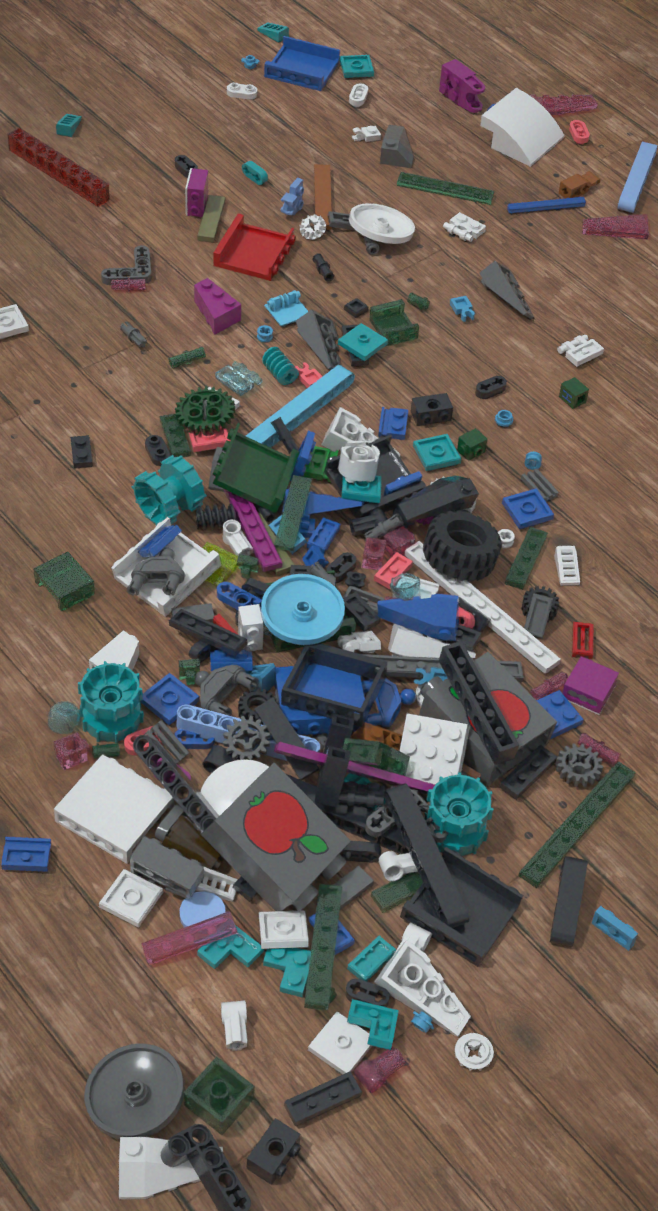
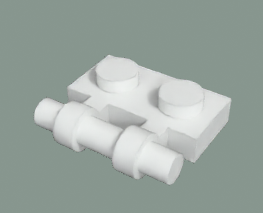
M460 212L450 219V223L445 222L443 228L448 233L456 234L460 239L469 242L473 238L477 239L486 231L485 225Z
M579 335L570 342L562 343V346L557 348L560 354L565 352V357L576 367L602 355L604 352V348L594 339L588 341L587 335Z
M372 631L353 632L352 635L339 636L338 645L343 650L354 652L355 649H359L363 653H374L375 650H381V641Z

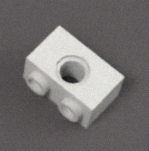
M259 604L239 607L238 635L247 639L248 644L243 648L247 651L261 650L263 647V619Z

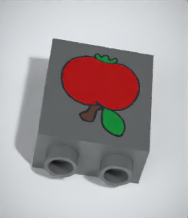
M489 652L473 660L519 743L515 759L494 765L448 678L443 681L437 676L425 684L421 690V695L424 699L419 716L470 725L463 763L481 774L480 781L486 787L518 766L540 744L543 747L548 745L557 721Z
M275 763L268 767L201 834L275 911H282L290 904H293L298 911H301L319 892L311 883L320 873L328 881L346 864L347 861L339 853L351 841Z

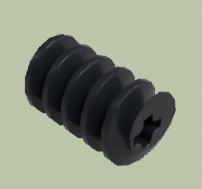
M221 504L220 510L217 505H213L212 510L209 505H206L204 511L201 506L197 507V530L200 525L206 530L208 524L211 529H214L215 524L218 525L219 529H222V525L226 521L236 520V511L232 504L228 505V509H226L224 504Z

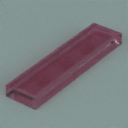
M228 911L141 944L149 966L238 932L231 912Z

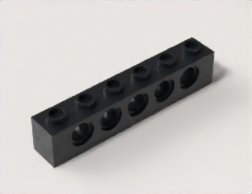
M459 641L443 646L439 663L494 765L515 759L519 743L463 642Z

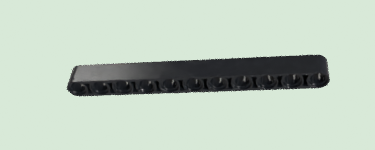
M214 745L202 765L206 771L213 773L220 766L236 760L232 759L233 753H226L227 748ZM286 774L338 828L370 842L378 843L380 846L398 854L409 853L396 824L381 836L372 837L365 831L367 818L375 811L359 804L350 806L347 803H339V799L336 807L323 806L320 803L314 802L316 786ZM382 817L380 822H378L377 824L372 823L371 827L379 828L380 823L383 821Z

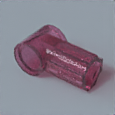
M392 1046L391 1050L387 1049L375 1059H368L362 1062L354 1071V1075L369 1093H373L385 1083L386 1078L405 1065V1060L402 1053Z

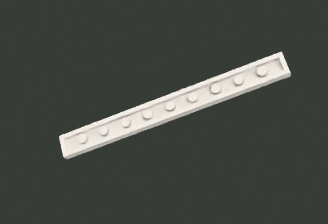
M420 541L405 550L404 555L447 592L463 598L489 617L491 620L488 626L544 674L560 664V658L467 580L457 581L456 578H448L447 575L438 573L436 568L433 569L424 556L423 544Z

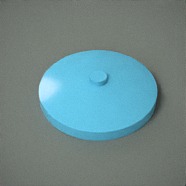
M294 574L278 579L264 593L261 605L262 619L269 631L281 640L298 645L320 643L333 636L343 622L345 610L343 598L337 588L325 579L309 574Z

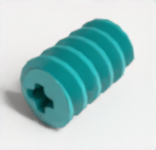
M271 347L264 353L262 358L263 364L281 385H289L298 378L299 370L295 368L279 347Z

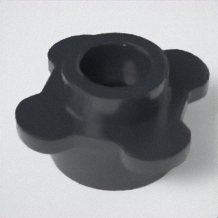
M352 571L347 572L346 576L348 578L345 580V584L348 587L353 586L358 589L364 587L365 574Z

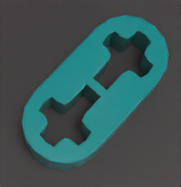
M248 161L242 165L244 175L256 184L261 185L268 181L266 171L253 161Z

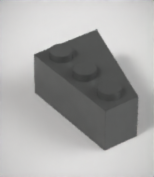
M144 836L130 856L131 873L146 878L155 885L156 883L165 885L166 891L187 899L192 897L204 878V867L198 861L183 857L179 851L164 847L160 841L154 838L149 839Z

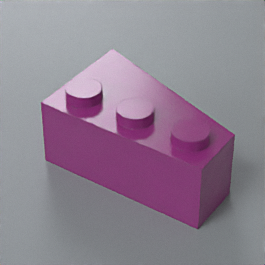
M206 278L194 285V301L200 312L206 317V322L208 325L210 324L214 335L241 321V304L213 281Z

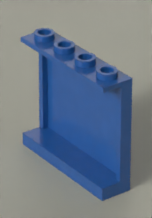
M283 36V46L272 62L266 61L264 64V77L322 91L340 62V50Z
M309 665L296 689L300 692L361 708L365 700L360 675L323 665ZM294 666L275 667V688H277L279 707L295 732L299 735L328 733L331 722L330 718L281 705V690ZM353 725L352 732L357 731L360 726Z

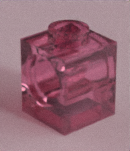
M403 526L385 534L383 548L391 557L396 552L405 556V550L415 544V537L412 532H409Z
M366 538L362 568L380 570L382 568L386 540Z
M78 732L54 741L55 755L63 770L88 761V743L86 739H81Z

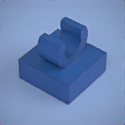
M302 514V518H296L295 527L304 538H310L315 530V519H310L308 514Z
M312 545L302 558L306 566H311L312 564L315 566L314 563L319 562L324 569L329 563L325 561V555L316 545Z

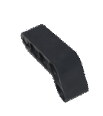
M569 856L564 857L549 940L551 943L573 947L588 860Z
M195 1124L173 1135L161 1151V1159L165 1165L175 1167L189 1160L218 1211H249L251 1200L206 1126ZM193 1137L198 1139L200 1143L194 1141ZM172 1148L177 1149V1151L179 1152V1154H178V1153H175V1152L172 1150ZM206 1159L211 1161L213 1165L208 1164ZM219 1182H222L226 1188L222 1187Z

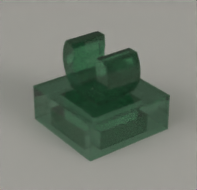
M239 554L237 563L239 569H241V577L249 579L251 571L258 573L260 567L259 559Z
M178 660L179 680L186 679V685H195L194 679L196 673L200 671V660Z

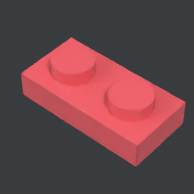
M396 552L374 575V581L391 590L400 579L401 573L406 574L412 567L413 561Z

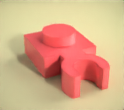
M305 362L303 363V369L295 366L299 370V380L306 388L322 377L315 368L309 370V365Z

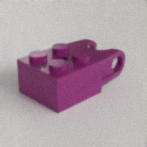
M457 59L443 64L439 92L469 112L477 113L482 111L483 104L478 99L477 94L485 92V85L476 77V73Z

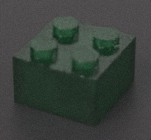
M216 1056L184 1091V1106L219 1134L223 1135L254 1100L255 1086Z

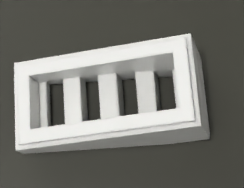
M557 546L554 558L560 585H580L575 546ZM564 575H573L574 577H564Z
M204 867V878L195 892L206 891L214 893L223 900L233 902L236 890L232 887L238 879ZM208 880H212L210 886L207 885ZM217 882L221 883L219 889L215 888ZM226 884L230 885L228 892L224 891Z

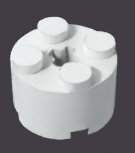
M350 441L345 444V447L342 446L338 469L347 482L374 481L380 455L378 448L374 445L369 447L364 441Z

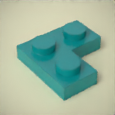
M228 920L197 951V956L214 969L230 954L249 967L264 952V949H261V945Z
M296 947L269 948L266 951L263 966L285 971L280 985V992L303 997L315 952Z
M352 999L347 1022L370 1028L368 1045L391 1050L399 1010Z

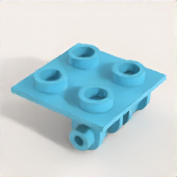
M295 290L289 292L288 295L285 293L283 296L279 295L270 298L267 304L264 305L280 326L296 322L297 319L308 312L299 301L301 297L300 292Z

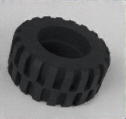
M447 511L431 521L423 543V553L427 562H429L433 569L436 568L438 573L445 574L451 579L456 578L457 581L467 580L468 582H473L475 579L478 581L487 577L494 570L502 548V540L496 528L492 527L490 522L482 520V517L478 515L476 517L469 512Z

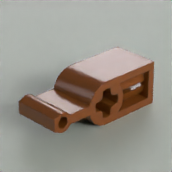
M590 171L582 176L575 174L560 182L559 194L564 198L580 197L587 193L590 187L598 185L601 179Z

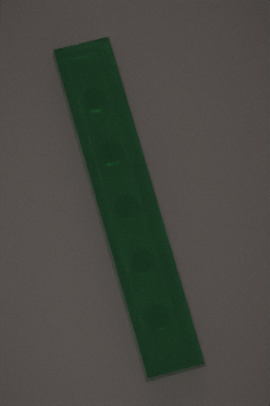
M401 172L397 180V186L487 205H491L495 192L493 190Z
M319 884L304 1008L329 1009L342 886Z

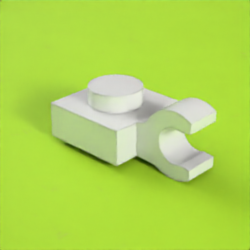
M376 126L353 129V132L357 134L352 136L354 141L363 139L366 142L381 140V134Z

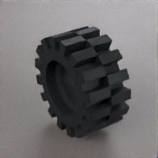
M535 586L534 590L531 587L529 591L525 592L521 607L523 615H528L533 593L553 598L547 620V623H549V619L552 621L557 615L559 597H556V592L551 593L552 589L550 588L545 590L544 586H542V589H539V586Z
M256 688V691L249 690V693L245 691L243 696L241 695L239 698L238 716L240 719L241 716H244L245 720H249L250 716H253V721L256 722L260 718L249 707L261 705L271 698H274L276 701V698L273 697L271 692L267 694L266 689H263V692H260V688Z

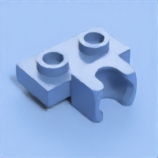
M296 178L290 185L289 193H285L281 198V201L284 202L280 210L282 213L295 215L302 209L304 204L302 200L304 193L303 179Z

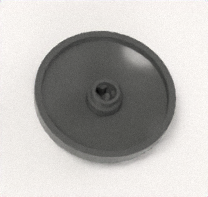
M151 1044L126 1045L110 1052L94 1067L85 1086V1106L95 1126L115 1139H120V1137H149L166 1127L178 1113L185 1093L184 1077L177 1061L166 1050Z

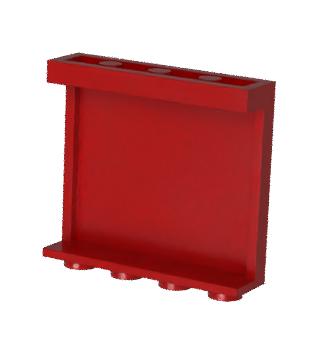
M238 213L213 252V266L271 281L273 276L277 275L279 266L283 265L285 256L290 252L291 245L295 244L296 235H294V228L292 227L287 235L245 224L244 215Z

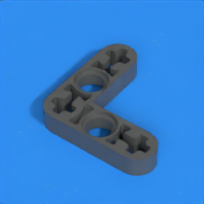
M143 245L135 247V267L104 269L101 272L102 283L106 285L149 283L151 281L149 248Z
M410 789L417 805H419L420 811L428 813L429 805L414 790ZM386 803L367 818L365 831L372 837L381 836L396 824L393 817H389L386 814V810L389 809ZM381 817H382L383 821L380 823L379 828H378V827L372 828V827H371V826H372V823H373V824H377L378 822L381 821ZM432 818L425 820L436 843L444 842L449 832L443 830L442 834L434 833L435 829L440 830V827L435 822L433 825L431 824Z

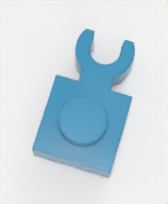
M467 296L450 299V306L456 315L461 314L463 322H466V316L474 320L473 306Z
M431 667L430 673L426 672L423 668H416V672L422 673L423 678L421 680L415 679L414 683L423 684L437 676L444 681L447 679L443 668Z

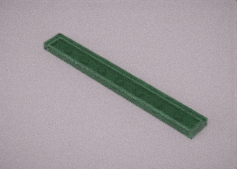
M618 761L520 870L518 876L537 889L632 781L636 772Z

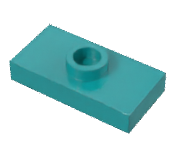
M378 936L348 964L347 969L358 979L368 981L393 957L396 949L381 936Z

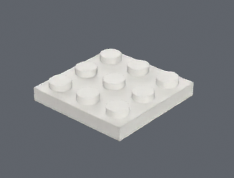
M407 714L395 774L432 784L438 783L440 776L445 778L451 775H458V772L462 771L470 725Z

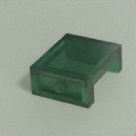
M402 299L370 307L369 321L378 334L388 339L386 346L418 339L419 325L418 323L412 324L405 314V303Z
M68 551L33 568L36 584L38 586L44 585L57 600L60 611L71 608L95 594L94 580Z
M345 738L343 749L350 751L349 761L370 764V767L406 776L410 759L409 755L380 741Z

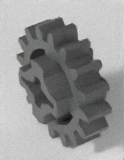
M241 716L240 722L233 719L234 726L227 725L229 732L223 733L224 738L228 739L223 741L224 747H228L226 753H233V760H236L238 757L240 760H253L252 758L254 757L257 760H261L260 753L266 755L267 750L265 747H270V741L267 740L270 738V733L266 732L268 730L267 726H261L260 719L254 722L253 716H250L249 720H245V717ZM244 737H249L248 743H245ZM260 744L258 748L253 751L254 747ZM237 748H241L245 752H241L237 750Z
M574 743L571 749L565 746L564 751H559L555 764L557 765L556 772H561V779L567 778V784L572 781L575 787L579 783L586 787L587 782L593 785L595 779L599 780L603 770V765H601L603 760L598 758V752H591V746L585 749L584 744L577 747Z

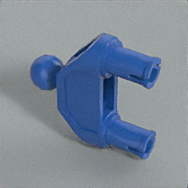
M369 678V680L361 681L364 693L369 692L374 679ZM385 678L375 699L379 713L368 714V723L375 726L381 725L384 728L391 727L400 713L401 702L405 705L413 704L416 700V693L411 689H405L399 694L396 684Z

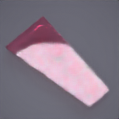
M530 94L550 115L597 109L598 105L592 95H572V97L564 95L549 97V95H543L542 97H536L535 94Z
M647 214L583 219L582 234L648 240Z

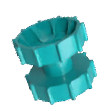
M172 455L161 462L162 465L160 470H158L160 476L156 472L148 473L145 471L134 478V485L131 486L134 490L135 502L138 503L145 514L144 516L156 526L167 517L170 518L171 524L175 523L178 514L181 513L178 506L181 507L182 511L191 510L192 512L198 506L203 505L202 501L207 496L202 484L203 480L200 479L194 466L183 459L182 456L174 457Z
M104 661L102 665L92 669L87 668V673L82 681L78 682V693L81 694L80 716L83 717V731H87L96 738L97 742L101 740L118 744V741L124 740L127 735L134 733L140 723L144 722V713L140 711L143 691L142 688H139V673L135 674L126 667V663L121 665Z
M458 772V775H451L445 778L440 776L439 782L435 784L434 788L428 790L427 801L430 803L428 813L425 812L424 819L432 818L431 824L433 825L435 822L440 827V830L435 829L434 833L442 834L443 830L449 832L444 842L436 843L440 852L443 853L445 847L450 850L457 851L461 856L470 853L475 855L482 842L487 841L489 830L486 829L487 820L492 819L494 809L491 808L492 791L486 789L480 782V778L474 779L470 776L461 775V772Z

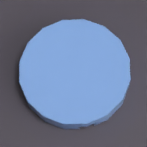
M206 891L195 892L190 899L185 898L180 907V921L183 927L196 935L197 933L209 935L216 932L223 925L226 916L225 905L221 898L214 893Z

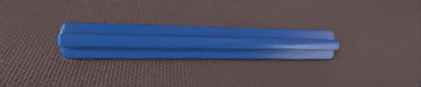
M584 197L511 203L508 204L507 210L511 214L584 207L586 200Z

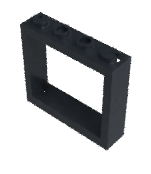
M321 643L305 645L281 690V705L332 719L333 713L354 718L353 725L363 727L385 681L388 661ZM310 662L374 679L361 708L297 691L296 689Z

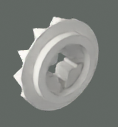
M315 214L313 216L308 215L306 219H302V223L299 225L302 236L310 240L321 237L326 230L324 219ZM310 223H313V224H314V227H315L314 229H315V231H313V229H311Z
M469 1033L463 1035L456 1043L455 1058L459 1060L461 1066L468 1067L470 1071L472 1069L480 1071L482 1068L489 1066L493 1059V1046L483 1035ZM480 1047L478 1051V1057L476 1055L468 1057L470 1053L469 1049L474 1051L475 1049H478Z

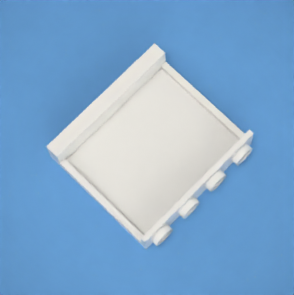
M167 517L164 521L158 523L154 530L145 535L135 547L130 548L125 556L114 563L111 567L114 579L126 588L129 586L134 567L150 558H142L138 551L163 528L171 526L170 518ZM181 532L171 543L164 547L171 548L175 552L174 560L186 575L184 581L178 585L175 595L169 596L163 592L162 589L166 583H145L142 585L139 595H137L165 617L171 612V608H176L221 566L220 557L216 551L212 550L208 553Z
M102 754L54 808L55 822L128 864L134 847L166 809H172L175 804L174 798L166 789L160 788L150 779L139 776L131 768H125L115 759L108 758Z

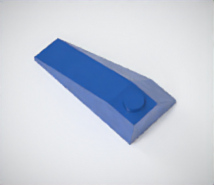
M290 488L286 489L282 512L287 513L288 517L298 518L302 514L363 506L364 501L337 498L332 495L316 494V492Z
M432 594L431 598L421 599L420 596L413 597V600L408 601L399 598L378 601L377 603L378 616L384 620L434 639L456 641L459 625V596Z

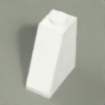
M123 630L89 659L90 669L107 661V663L121 665L126 663V667L133 671L139 656L138 639Z

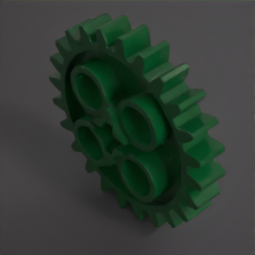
M205 386L204 390L198 387L196 392L191 389V394L184 393L185 398L180 397V402L176 403L175 415L179 426L182 425L183 430L188 429L189 433L195 430L196 435L199 432H203V435H205L207 431L213 434V430L220 432V427L226 429V423L231 424V419L235 418L234 413H236L232 396H228L227 391L222 393L221 388L215 391L214 386L211 390H208L207 386ZM205 400H206V402H207V406H206V421H204V415H205L204 401H205Z

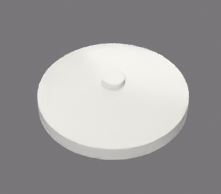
M360 204L351 209L349 222L357 232L379 242L404 243L413 237L415 230L414 223L409 217L398 210L384 205Z
M236 760L226 763L211 773L204 782L200 793L220 816L269 766L254 760ZM202 805L199 806L200 813L202 812Z

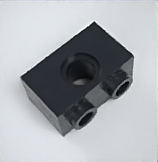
M447 393L412 398L410 412L416 426L452 421L453 405Z
M275 1118L247 1157L246 1169L272 1185L276 1178L281 1179L288 1167L286 1164L290 1158L295 1159L302 1147L300 1145L301 1134ZM279 1150L282 1154L274 1156L270 1154V1151Z

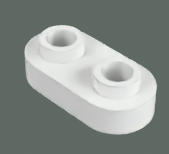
M231 83L227 86V95L233 98L251 100L257 97V88L250 84Z
M365 84L353 86L349 95V103L352 106L360 107L364 104L368 95V86Z

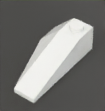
M340 407L321 445L336 452V450H341L342 446L345 447L347 442L364 441L369 444L375 441L377 437L373 434L374 431L370 427L367 429L360 423L361 419Z
M394 624L388 649L390 652H393L392 656L439 658L442 647L450 645V643L446 642L445 644L439 639L429 636L424 637L419 632ZM468 651L470 657L475 658L476 654Z
M406 940L385 965L374 983L387 989L392 997L419 1014L421 1011L426 1013L433 1019L432 1022L456 1037L459 1036L471 1016L456 995L449 990L441 974L437 973L430 963L431 960L428 956Z
M120 1137L119 1199H147L153 1197V1194L165 1190L171 1191L177 1189V1186L189 1182L196 1183L201 1180L189 1160L175 1167H169L163 1163L161 1151L168 1140L149 1137ZM172 1148V1150H173L175 1153H178V1154H179V1152L177 1151V1149ZM206 1159L208 1164L213 1165L211 1161Z

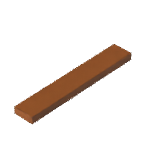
M314 164L315 215L321 216L324 219L326 230H332V227H329L330 222H328L329 218L327 217L328 212H332L330 165Z

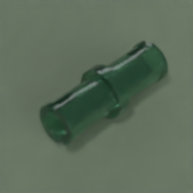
M201 346L191 351H183L182 354L168 358V361L173 369L183 364L189 365L192 361L200 358H205L206 353Z

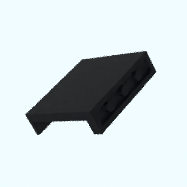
M391 434L386 437H379L369 444L366 443L369 447L374 445L380 452L376 475L382 476L380 503L364 501L363 506L349 508L355 518L368 516L372 510L378 508L382 509L384 513L388 512L404 497L410 498L413 492L418 493L426 488V484L422 480L384 496L387 484L394 482L401 476L411 475L390 444ZM340 455L337 457L332 456L327 460L324 472L339 495L342 496L343 475L338 469Z
M445 847L442 858L468 911L469 922L454 928L443 923L423 883L411 900L406 901L402 907L400 917L408 923H413L431 932L433 939L479 967L520 906L524 895L520 894L516 888L509 887L501 882L497 876L485 872L476 863L469 862L457 851Z

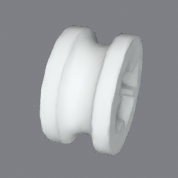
M508 529L500 530L498 534L502 540V548H510L514 543V533Z

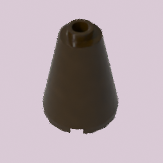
M181 815L170 829L171 832L168 837L166 836L163 840L162 845L170 850L175 849L179 851L183 857L189 860L194 859L198 861L203 867L217 871L223 862V859L220 858L221 855L201 835L202 832L187 817Z

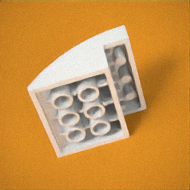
M518 88L511 91L481 117L480 126L493 132L491 148L530 167L564 139L562 130L550 113L534 98Z

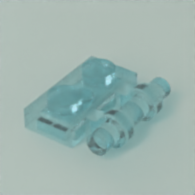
M237 361L233 362L232 367L226 365L215 373V378L240 396L254 388V382L258 385L262 383V378L259 377L258 373L250 371L246 365Z

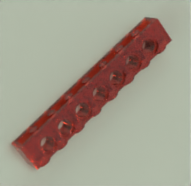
M20 127L7 134L9 151L97 207L110 200L109 184Z

